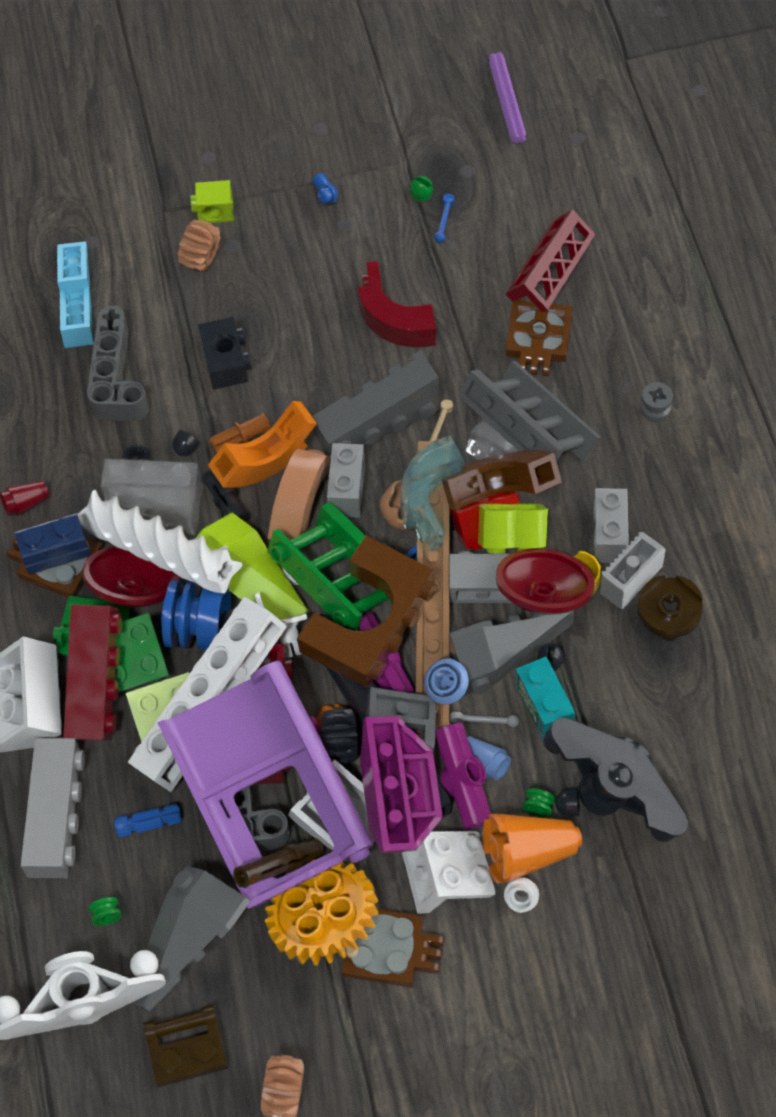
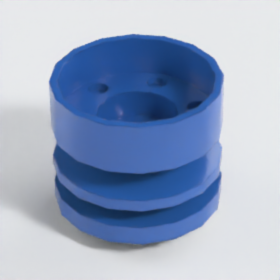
M171 580L161 614L164 646L176 648L179 642L182 649H189L193 637L196 635L198 650L206 651L214 637L220 632L219 617L223 612L231 609L229 586L226 593L212 592L202 588L200 597H198L195 582L188 581L184 588L183 581Z

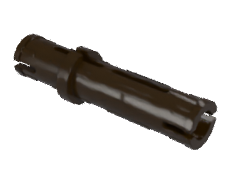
M314 837L296 845L293 843L284 845L276 853L245 865L237 866L233 871L234 881L238 887L245 889L250 885L285 871L293 872L301 868L303 864L321 858L324 852L323 845L319 839H314Z

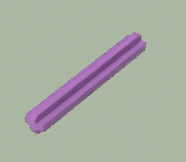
M501 52L492 53L489 56V65L510 139L514 144L523 143L526 140V131L504 55Z

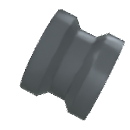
M654 382L643 389L640 409L645 418L651 421H662L669 416L673 399L670 387L664 383Z

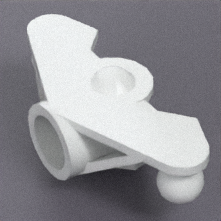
M140 950L135 953L130 962V969L136 978L131 979L91 965L90 963L95 959L94 955L90 952H72L54 958L45 966L46 976L51 977L23 1014H20V1005L14 997H0V1040L75 1025L92 1024L101 1017L162 988L166 981L164 975L155 974L158 969L156 955L148 950ZM81 984H90L87 995L80 999L68 1001L71 992ZM106 986L112 987V988H115V989H114V990H111V991H108V989H107ZM55 1005H57V1009L51 1010Z

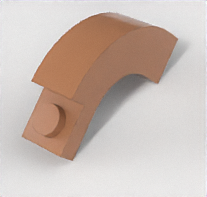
M297 448L293 453L277 491L270 520L268 539H271L272 533L276 529H279L289 540L308 531L315 495L320 483L330 472L331 457L326 456L323 451Z

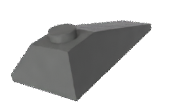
M574 610L554 615L534 613L529 619L524 620L520 619L518 615L509 616L504 624L493 626L491 620L449 633L450 659L461 663L468 673L469 684L464 695L483 693L538 652L541 646L551 642L573 625Z
M186 866L175 877L172 887L165 896L146 950L156 955L158 969L155 974L164 975L166 984L162 988L130 1004L150 1012L180 981L183 968L194 960L198 963L206 955L202 949L216 935L222 939L230 931L250 900L208 872Z

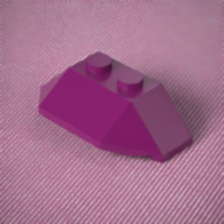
M399 716L365 717L363 721L360 766L369 830L381 853L416 851L442 819L433 751L411 729L404 725L405 722Z

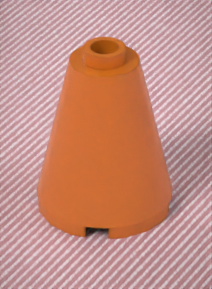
M495 813L487 815L490 819H485L483 822V849L485 854L491 855L493 864L488 865L492 879L497 884L510 882L576 855L578 847L582 845L581 831L570 820Z

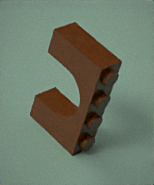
M366 535L349 560L351 576L382 591L393 604L391 613L382 624L373 629L353 631L314 612L297 637V643L301 654L368 688L373 679L377 681L381 677L386 667L385 661L390 653L395 654L403 641L402 634L407 626L410 628L414 626L420 614L418 609L424 601H430L437 585L434 583L433 569Z

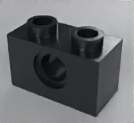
M234 317L198 324L213 390L247 383L246 370H250L252 367L248 351L242 352L241 346L246 345L242 327L236 328Z

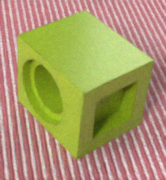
M230 180L195 183L196 195H191L192 213L197 212L199 221L202 220L208 223L234 221L233 195Z

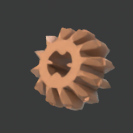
M193 220L186 226L185 233L182 234V240L179 243L180 248L177 252L179 263L196 271L208 269L212 264L213 258L216 257V251L219 248L218 243L221 239L219 228L202 220Z
M272 1055L268 1060L261 1100V1111L264 1116L295 1117L297 1115L304 1073V1064L301 1059H294L293 1056L286 1055L281 1057Z

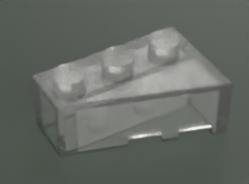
M105 459L101 480L105 501L117 496L122 510H130L135 506H139L141 516L145 515L154 518L159 515L163 525L168 527L170 524L176 527L181 525L186 530V533L196 535L203 483L198 463Z

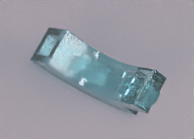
M451 435L439 439L419 451L409 463L402 480L400 510L405 529L415 526L420 541H426L430 551L443 547L444 531L430 506L428 498L436 487L443 484L441 479L463 470L464 460Z

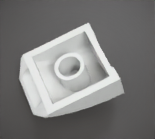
M334 760L332 763L373 842L374 838L368 825L363 783ZM307 793L290 810L288 817L314 838L319 839L321 843L333 850L334 844Z

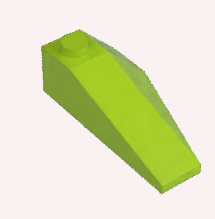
M230 513L205 527L196 538L204 535L206 545L210 550H217L226 545L231 560L242 562V567L231 577L229 583L230 591L242 600L245 596L257 604L255 593L260 592L264 608L274 614L279 620L309 612L279 565L271 558L268 548L259 533L234 513Z

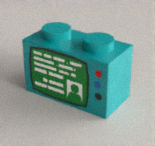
M547 657L516 668L515 686L542 740L555 720L568 718L574 721L575 711Z

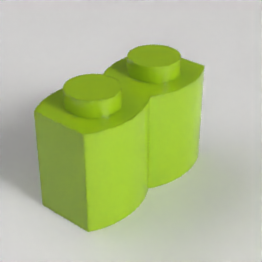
M534 503L479 505L478 543L483 548H486L488 553L493 554L505 553L508 548H518V551L546 547L548 509L542 504Z

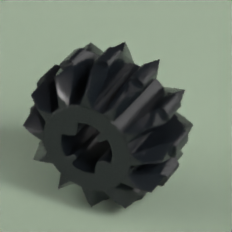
M333 708V710L324 711L321 716L323 745L331 761L336 760L340 765L355 762L358 757L355 713L352 709Z

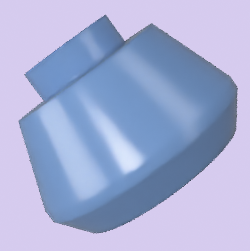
M441 659L434 662L428 668L424 677V687L427 695L439 704L457 702L464 696L469 684L466 669L461 663L453 659Z

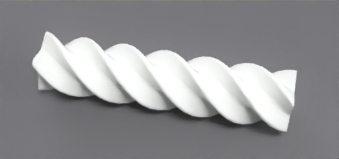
M94 490L91 493L88 505L77 514L82 527L96 538L108 541L120 549L130 551L135 556L151 561L162 569L173 571L181 578L196 582L204 589L212 592L226 593L231 577L242 567V562L231 560L226 545L217 550H210L206 545L204 535L193 540H187L181 525L174 529L165 530L159 515L150 520H144L140 515L139 506H135L130 510H122L117 496L110 500L102 501L97 491Z

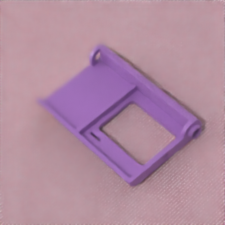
M281 661L269 663L252 673L251 679L175 717L158 722L163 736L232 877L233 871L237 866H242L262 858L234 801V796L237 792L287 767H294L297 770L334 844L332 852L279 879L271 877L250 885L245 889L238 887L240 893L250 900L247 905L248 909L259 906L349 859L352 864L363 860L371 855L369 848L374 845Z

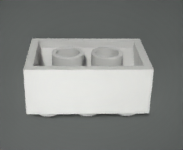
M21 637L0 653V752L34 748L35 738H56L62 734L59 701L60 689L58 685L59 662L55 644Z

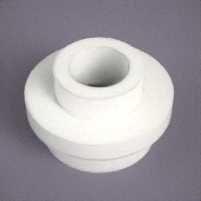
M517 878L506 885L504 899L512 910L520 913L527 912L537 905L539 890L531 880ZM522 890L527 892L528 895L521 897L516 891Z

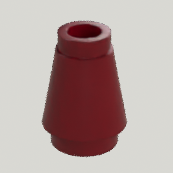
M43 480L8 486L5 491L0 492V499L8 516L13 514L19 516L44 499L49 498V493Z

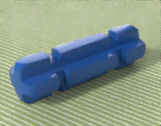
M173 803L165 805L162 810H159V807L133 813L130 818L127 815L116 817L114 819L115 831L118 837L132 835L131 831L135 830L137 833L161 828L164 823H168V826L181 822V813L178 804Z

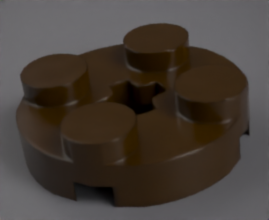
M665 575L657 576L648 581L642 588L637 614L642 624L650 632L661 636L664 640L674 641L678 637L691 633L699 625L703 611L702 594L698 587L685 577L665 578ZM666 601L669 604L676 602V611H666L663 602Z

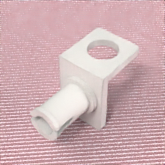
M260 592L255 593L257 604L264 608ZM306 613L280 620L287 626L279 637L281 644H284L286 658L293 657L290 643L293 644L296 656L301 654L297 643L299 634L296 625L299 624L298 621L308 619Z

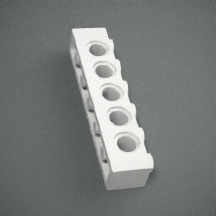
M244 596L220 632L214 637L201 659L195 664L182 686L175 692L174 697L163 713L156 719L144 740L137 746L128 763L172 792L183 774L163 736L158 722L175 717L251 679V674L258 669L287 626L270 611Z

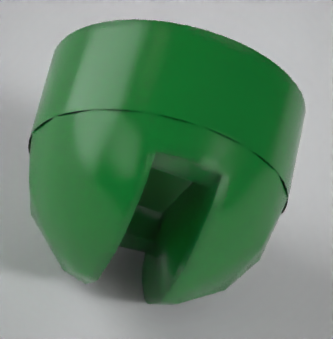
M426 176L415 177L410 184L411 197L420 202L429 200L433 195L431 180Z

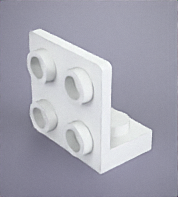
M477 831L431 832L416 851L402 852L417 913H430L446 899L490 898L496 893L481 838Z

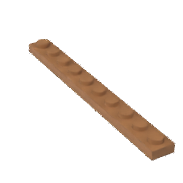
M418 441L417 562L434 570V583L437 585L430 601H424L418 609L420 614L416 621L415 694L426 696L428 695L424 687V677L428 668L438 660L449 659V505L441 480L449 476V442ZM436 702L435 730L449 726V704H439ZM415 730V734L422 738V731Z

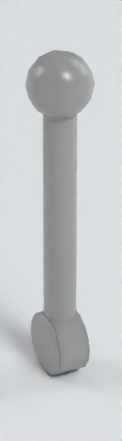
M461 712L450 713V721L453 723H462L463 721L508 724L512 728L517 727L520 723L519 717L514 714L509 717L463 715Z

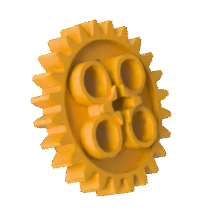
M341 863L271 899L273 905L265 907L269 916L265 919V923L269 928L268 934L280 952L285 951L290 960L297 956L301 964H304L309 956L314 965H318L323 956L326 957L330 964L333 961V954L337 952L342 958H345L346 947L349 946L357 950L358 946L355 940L357 938L368 939L364 928L375 927L371 918L378 915V910L375 906L378 902L374 892L375 889L363 870L357 871L352 863L346 867L344 863Z

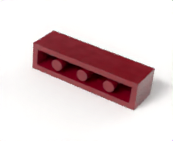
M71 605L63 738L111 740V734L116 732L117 717L116 714H113V700L118 698L119 685L118 681L114 680L115 667H118L120 664V648L116 647L117 634H120L122 629V616L118 614V608Z

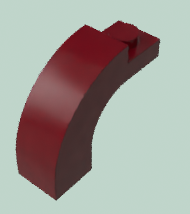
M378 261L366 262L367 274H362L363 287H357L360 312L368 327L379 337L396 345L415 348L436 346V329L432 304L404 306L391 301L382 290Z

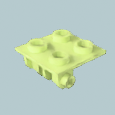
M189 672L126 693L141 742L153 727L156 719L170 703L175 692L190 674Z

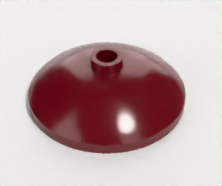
M116 546L104 548L93 553L83 566L84 583L96 596L109 603L126 607H144L160 603L165 599L171 580H180V576L173 571L162 569L151 561L141 559L130 551Z
M541 548L524 549L509 554L498 564L495 577L498 589L510 602L527 611L549 615L568 613L585 605L591 599L595 585L593 574L580 560L563 552Z

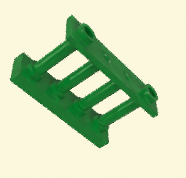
M332 502L321 506L314 528L291 540L279 529L273 531L268 548L271 558L330 615L334 623L346 629L357 631L362 613L385 600L392 604L390 599L378 589L352 604L341 592L361 580L351 576L349 572L330 582L320 572V570L342 558L349 561L365 537ZM322 537L326 538L335 547L312 561H309L299 551L301 548Z

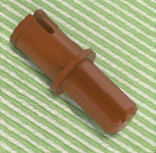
M262 412L260 415L240 424L235 422L234 427L212 436L210 444L217 453L224 443H247L248 440L269 431L271 426L266 415Z

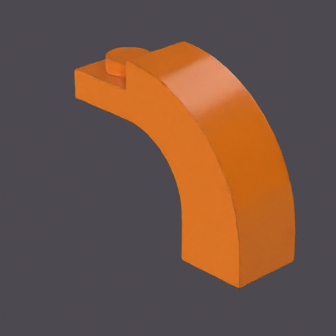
M292 401L269 431L247 443H224L208 466L223 488H239L256 484L286 468L297 448L305 450L308 446L304 440L317 423L302 402Z

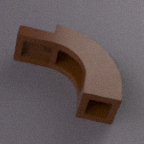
M523 450L490 456L463 465V470L441 479L449 509L458 510L483 498L503 492L525 491L537 494L562 483L554 452L544 450Z

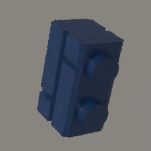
M77 513L15 532L20 554L28 574L90 556Z

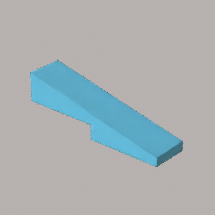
M84 241L57 245L60 332L64 348L93 345L94 335L87 243Z

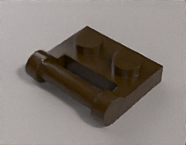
M213 1004L203 1006L202 1011L157 1023L154 1020L143 1022L158 1088L228 1069ZM207 1025V1034L160 1046L159 1037Z

